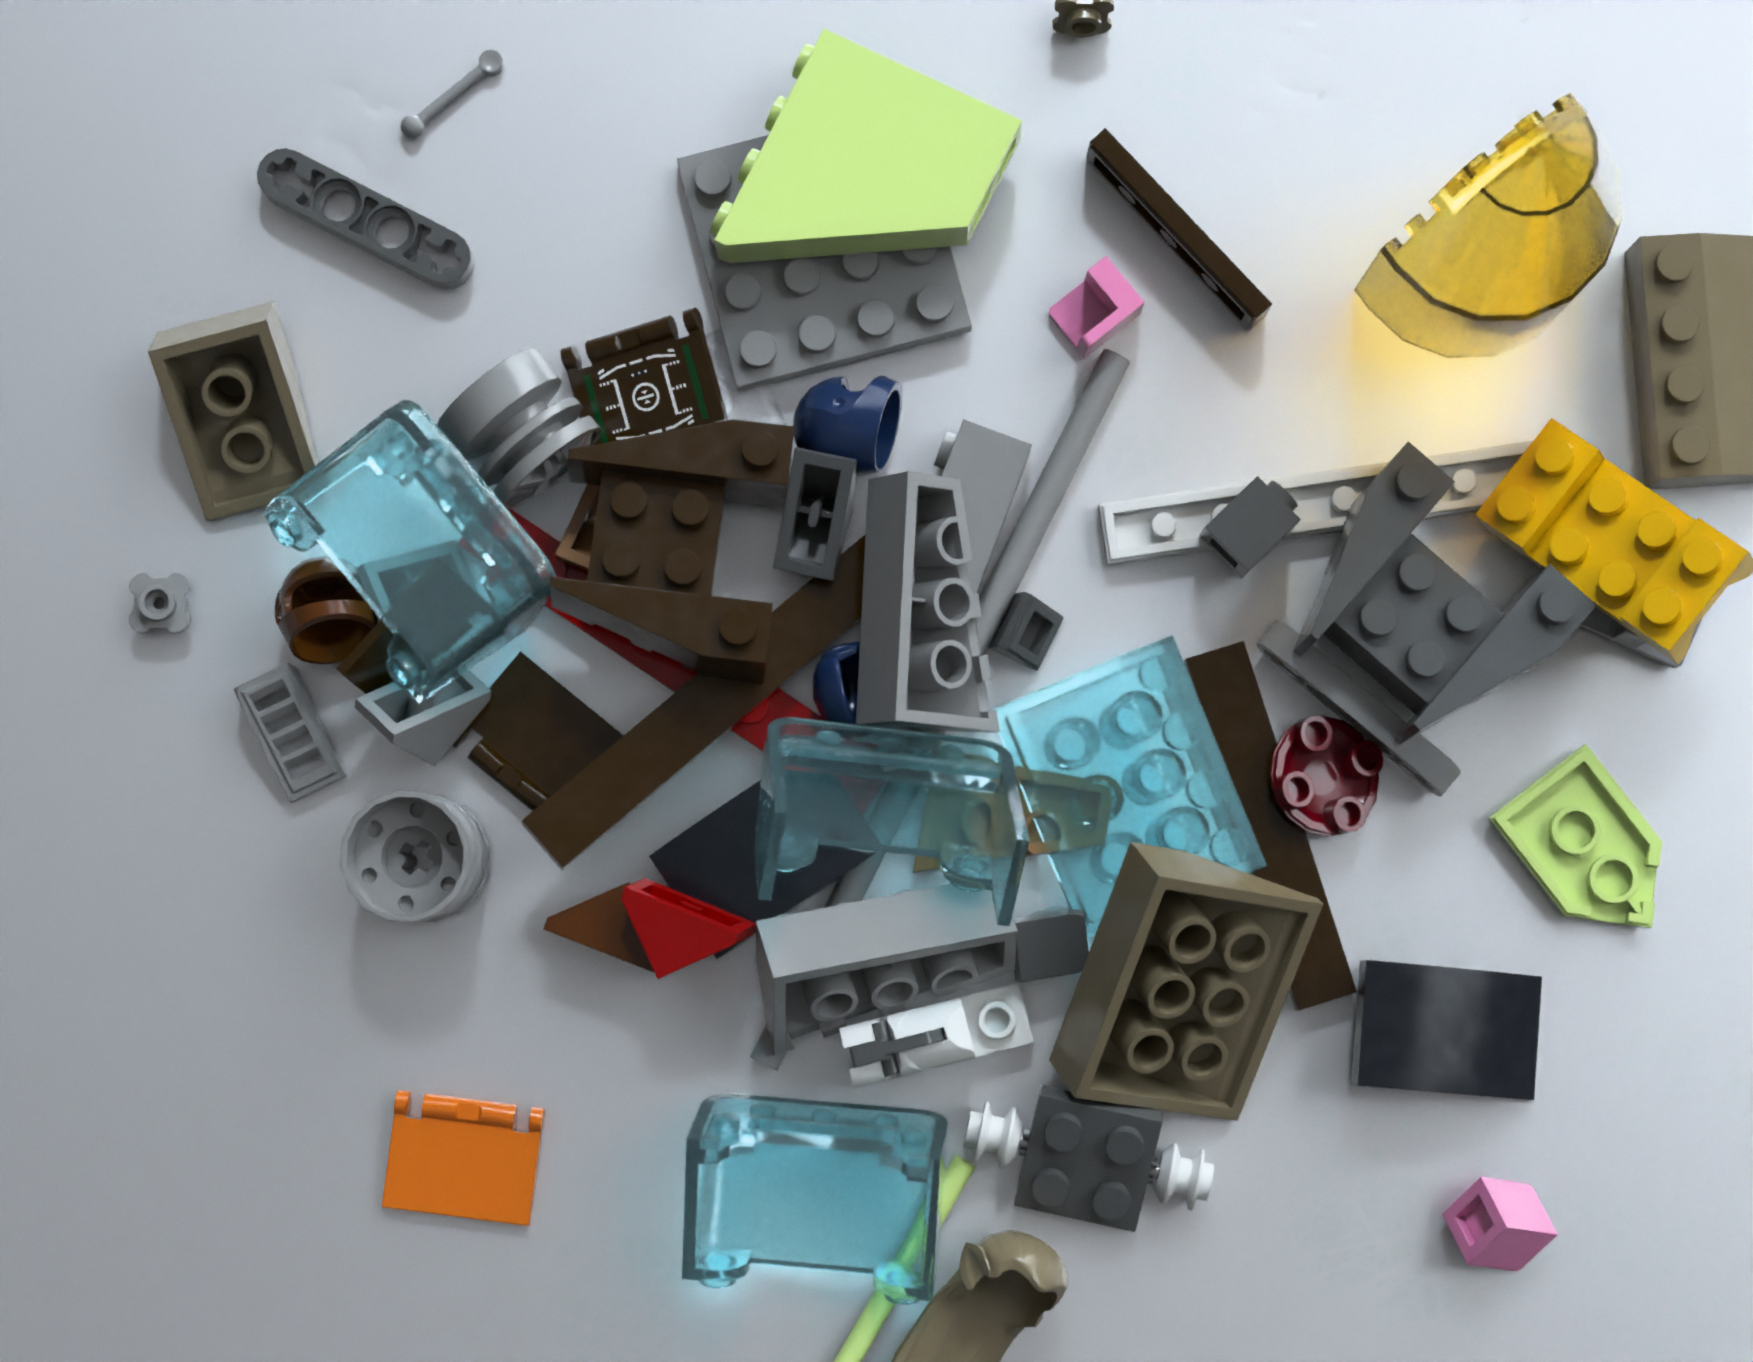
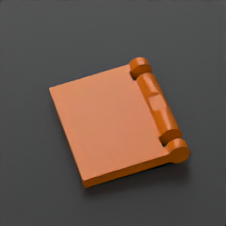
M397 1090L382 1207L529 1226L545 1108L532 1107L529 1115V1131L523 1132L514 1130L517 1118V1105L425 1093L422 1104V1117L414 1118L408 1117L411 1092Z

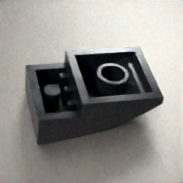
M813 746L726 802L652 853L649 857L669 888L756 923L757 920L773 918L780 914L792 912L882 850L883 847L816 746ZM756 928L752 936L715 953L716 959L735 950L756 935Z
M1373 960L1360 961L1351 1085L1534 1100L1542 977Z

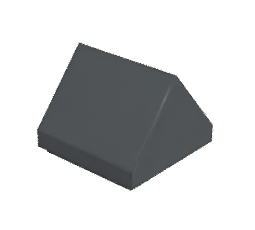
M1026 592L1016 593L988 648L1030 669L1038 671L1064 617L1032 594Z

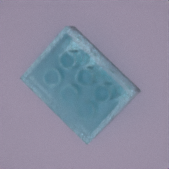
M1173 635L1110 659L992 709L997 710L1000 728L999 736L1033 816L1041 840L1044 843L1069 909L1080 910L1084 914L1087 938L1095 935L1130 842L1186 851L1245 873H1250L1267 866Z

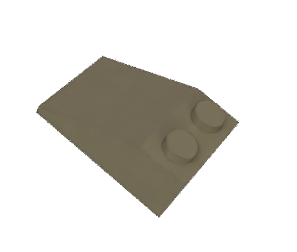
M274 301L157 332L148 350V354L206 521L323 491L324 485L293 358Z

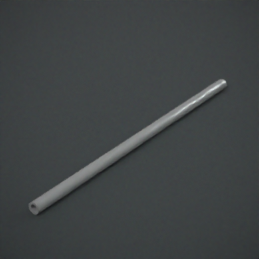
M1103 349L979 597L982 617L975 618L981 655H985L1130 364L1128 359L1116 352ZM912 731L867 821L868 826L883 849L838 879L825 907H831L842 902L863 900L933 760L934 751H937L946 731ZM766 1023L750 1057L772 1069L778 1070L786 1052L773 1056Z

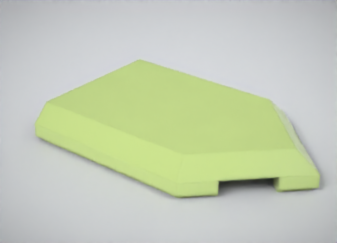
M1586 744L1571 753L1488 818L1563 916L1652 928L1655 907L1653 898L1657 867L1660 864L1662 841Z

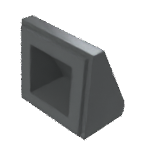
M1050 906L1014 920L1018 930L1014 970L1015 981L1022 983L1082 972L1089 950L1085 917L1080 910Z

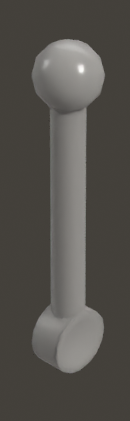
M495 50L484 51L479 57V65L419 114L405 116L400 125L402 133L409 138L420 136L424 130V124L485 75L496 76L499 74L504 66L500 53Z

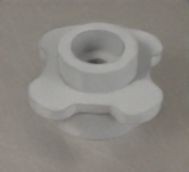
M140 573L133 577L129 584V590L134 595V611L129 615L128 619L131 628L141 634L148 633L152 628L169 630L174 634L183 632L190 623V617L187 614L188 600L186 597L191 588L188 579L179 573H173L168 578H151L146 573ZM157 598L165 600V605L161 609H156L154 606Z

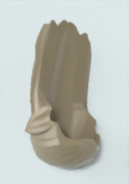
M1007 1230L997 1232L982 1239L977 1245L966 1242L961 1254L959 1269L928 1303L897 1349L892 1362H1000L1017 1335L1025 1327L1036 1328L1043 1318V1313L1052 1310L1063 1297L1068 1287V1277L1061 1258L1052 1247L1042 1240L1020 1231Z

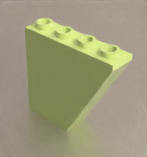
M823 29L815 46L807 43L801 50L792 72V77L796 78L797 81L788 98L779 96L773 104L765 124V129L770 131L762 149L759 151L752 148L746 156L738 176V182L743 185L734 203L725 201L715 216L710 234L716 236L714 242L718 259L727 263L968 245L1020 142L1022 120Z

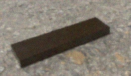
M1106 128L1093 138L1089 143L1086 161L1246 330L1248 328L1251 330L1267 315L1272 303Z

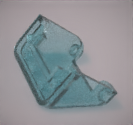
M402 400L380 414L275 497L264 513V517L269 522L271 532L282 545L292 547L297 551L306 552L318 544L394 636L387 648V670L393 681L399 687L408 690L419 704L525 632L551 597L550 579L551 577H556V574L546 555L431 417L411 400Z
M720 1094L706 1098L699 1107L686 1139L682 1279L697 1280L702 1285L711 1288H726L735 1284L737 1279L744 1277L748 1273L751 1263L873 1274L874 1288L884 1294L885 1298L892 1303L910 1305L921 1300L933 1301L947 1153V1119L933 1111L912 1108L744 1094Z

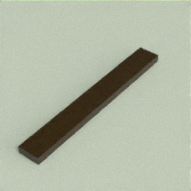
M865 535L841 554L833 581L813 577L772 612L764 683L707 677L697 674L522 820L521 824L561 871L861 620Z

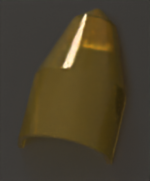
M1571 92L1556 100L1552 104L1556 110L1543 118L1538 110H1535L1514 125L1515 128L1495 144L1496 152L1490 156L1482 152L1465 165L1429 201L1436 213L1427 222L1419 213L1404 226L1411 237L1403 245L1395 237L1380 249L1354 291L1368 310L1403 342L1446 358L1497 356L1537 338L1606 265L1622 222L1620 170L1600 128Z

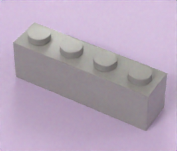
M910 471L868 479L856 725L919 731L1000 732L997 710L989 709L985 681L992 680L988 655H981L975 618L982 617L979 594H973L968 576L967 562L971 561L973 557L960 479Z
M997 875L973 880L963 879L947 885L915 891L906 890L894 895L857 902H842L831 907L794 914L784 913L773 918L757 920L756 964L773 1056L795 1049L792 1041L793 1038L818 1029L821 1030L823 1038L840 1033L839 1028L846 1027V1019L874 1009H881L883 1017L905 1010V1005L922 992L932 990L936 996L941 997L1014 971L1018 930Z

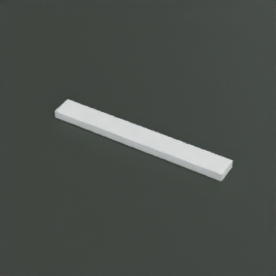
M1533 441L1426 456L1453 479L1455 483L1423 520L1476 513ZM1388 462L1262 480L1266 485L1272 480L1280 484L1298 505L1293 512L1301 520L1281 541L1342 532L1351 504ZM1250 482L1100 503L1098 505L1107 566L1214 551L1199 536L1200 533Z

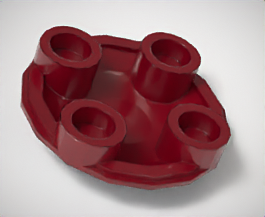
M1324 715L1301 719L1283 732L1272 752L1270 779L1274 797L1286 817L1307 833L1330 837L1357 831L1364 825L1377 799L1378 773L1382 769L1384 761L1382 751L1373 741L1365 740L1362 734L1343 720Z

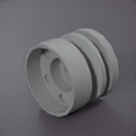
M534 347L521 350L483 374L449 405L439 418L436 426L439 433L464 461H469L491 452V455L479 469L476 478L485 487L498 484L492 497L505 511L521 505L559 483L569 474L567 459L569 449L594 445L602 433V429L591 416L577 419L583 406L575 397L561 400L550 407L547 406L558 392L562 380Z
M394 791L372 799L353 816L342 839L340 867L348 890L365 910L388 921L437 922L461 913L479 896L489 874L490 847L482 824L466 806L441 795L424 792ZM431 846L427 854L428 858L434 862L431 869L417 868L415 870L418 859L412 854L414 847L428 848Z

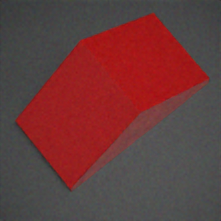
M646 878L624 887L621 896L624 907L657 979L752 936L756 928V923Z

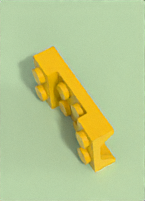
M1553 418L1549 420L1475 513V516L1487 531L1541 569H1544L1549 564L1552 565L1597 604L1596 607L1677 665L1680 664L1687 654L1696 625L1727 586L1749 577L1753 572V558L1749 551L1699 517L1695 520L1606 460L1600 450Z

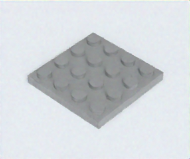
M768 135L677 158L738 392L967 333L972 330L950 247L727 263L718 259L714 242L716 236L710 234L715 216L725 201L734 203L743 185L738 182L742 164L752 148L759 151L762 149Z

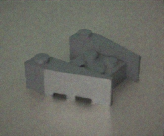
M1409 441L1351 504L1344 522V529L1336 549L1330 557L1324 572V579L1293 650L1301 656L1324 634L1409 708L1414 715L1394 737L1399 744H1403L1448 716L1542 663L1564 645L1597 606V604L1549 564L1529 580L1501 612L1416 538L1411 532L1445 495L1455 481Z

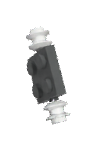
M1045 1085L1040 1086L1030 1130L1024 1129L1021 1135L1022 1120L1016 1108L1013 1107L1005 1118L992 1116L989 1102L985 1101L982 1113L970 1111L963 1143L964 1148L974 1150L972 1162L976 1163L984 1152L997 1155L1001 1169H1004L1015 1159L1017 1149L1020 1147L1019 1155L1024 1156L1015 1192L1014 1206L1132 1232L1136 1231L1147 1183L1153 1185L1154 1177V1190L1161 1204H1165L1172 1194L1185 1196L1188 1210L1192 1211L1196 1199L1207 1201L1214 1173V1164L1204 1162V1149H1200L1193 1159L1180 1157L1177 1143H1172L1161 1153L1158 1163V1158H1154L1162 1127L1163 1111L1074 1098L1068 1090Z

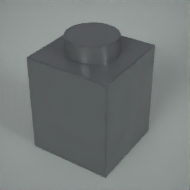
M1257 476L1205 526L1199 536L1243 578L1300 522L1301 519L1293 512L1298 505L1280 484L1272 480L1266 485Z

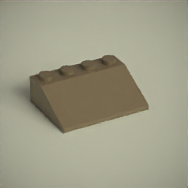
M1714 233L1641 236L1625 251L1624 256L1644 485L1652 490L1753 483V236Z
M1130 842L1050 1055V1063L1074 1098L1238 1121L1323 903L1316 897L1186 851Z

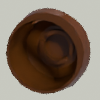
M322 556L302 561L284 579L275 601L276 623L291 652L301 661L312 664L327 665L341 663L378 623L377 616L357 572V567L338 557Z

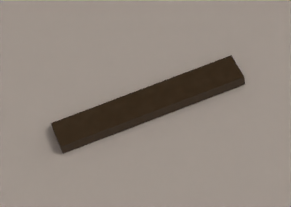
M1244 641L1186 658L1184 664L1252 875L1316 897L1323 903L1289 990L1295 1010L1299 1011L1357 993L1306 832L1286 817L1274 797L1270 779L1272 752L1277 742Z

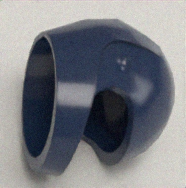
M844 376L830 378L811 387L800 399L794 413L793 436L795 444L799 448L856 459V476L880 473L890 457L899 428L903 398L901 384L885 376L875 378L861 391H849L848 381Z

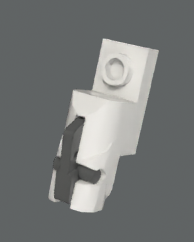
M1019 982L839 1028L844 1049L849 1048L853 1066L849 1067L854 1089L1034 1043Z

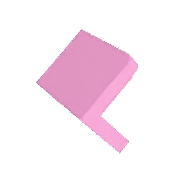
M1105 256L1087 270L1084 282L1050 308L1049 317L1083 359H1085L1141 314L1145 302L1109 258Z
M1480 1177L1442 1214L1467 1265L1518 1271L1558 1235L1535 1190L1531 1185Z

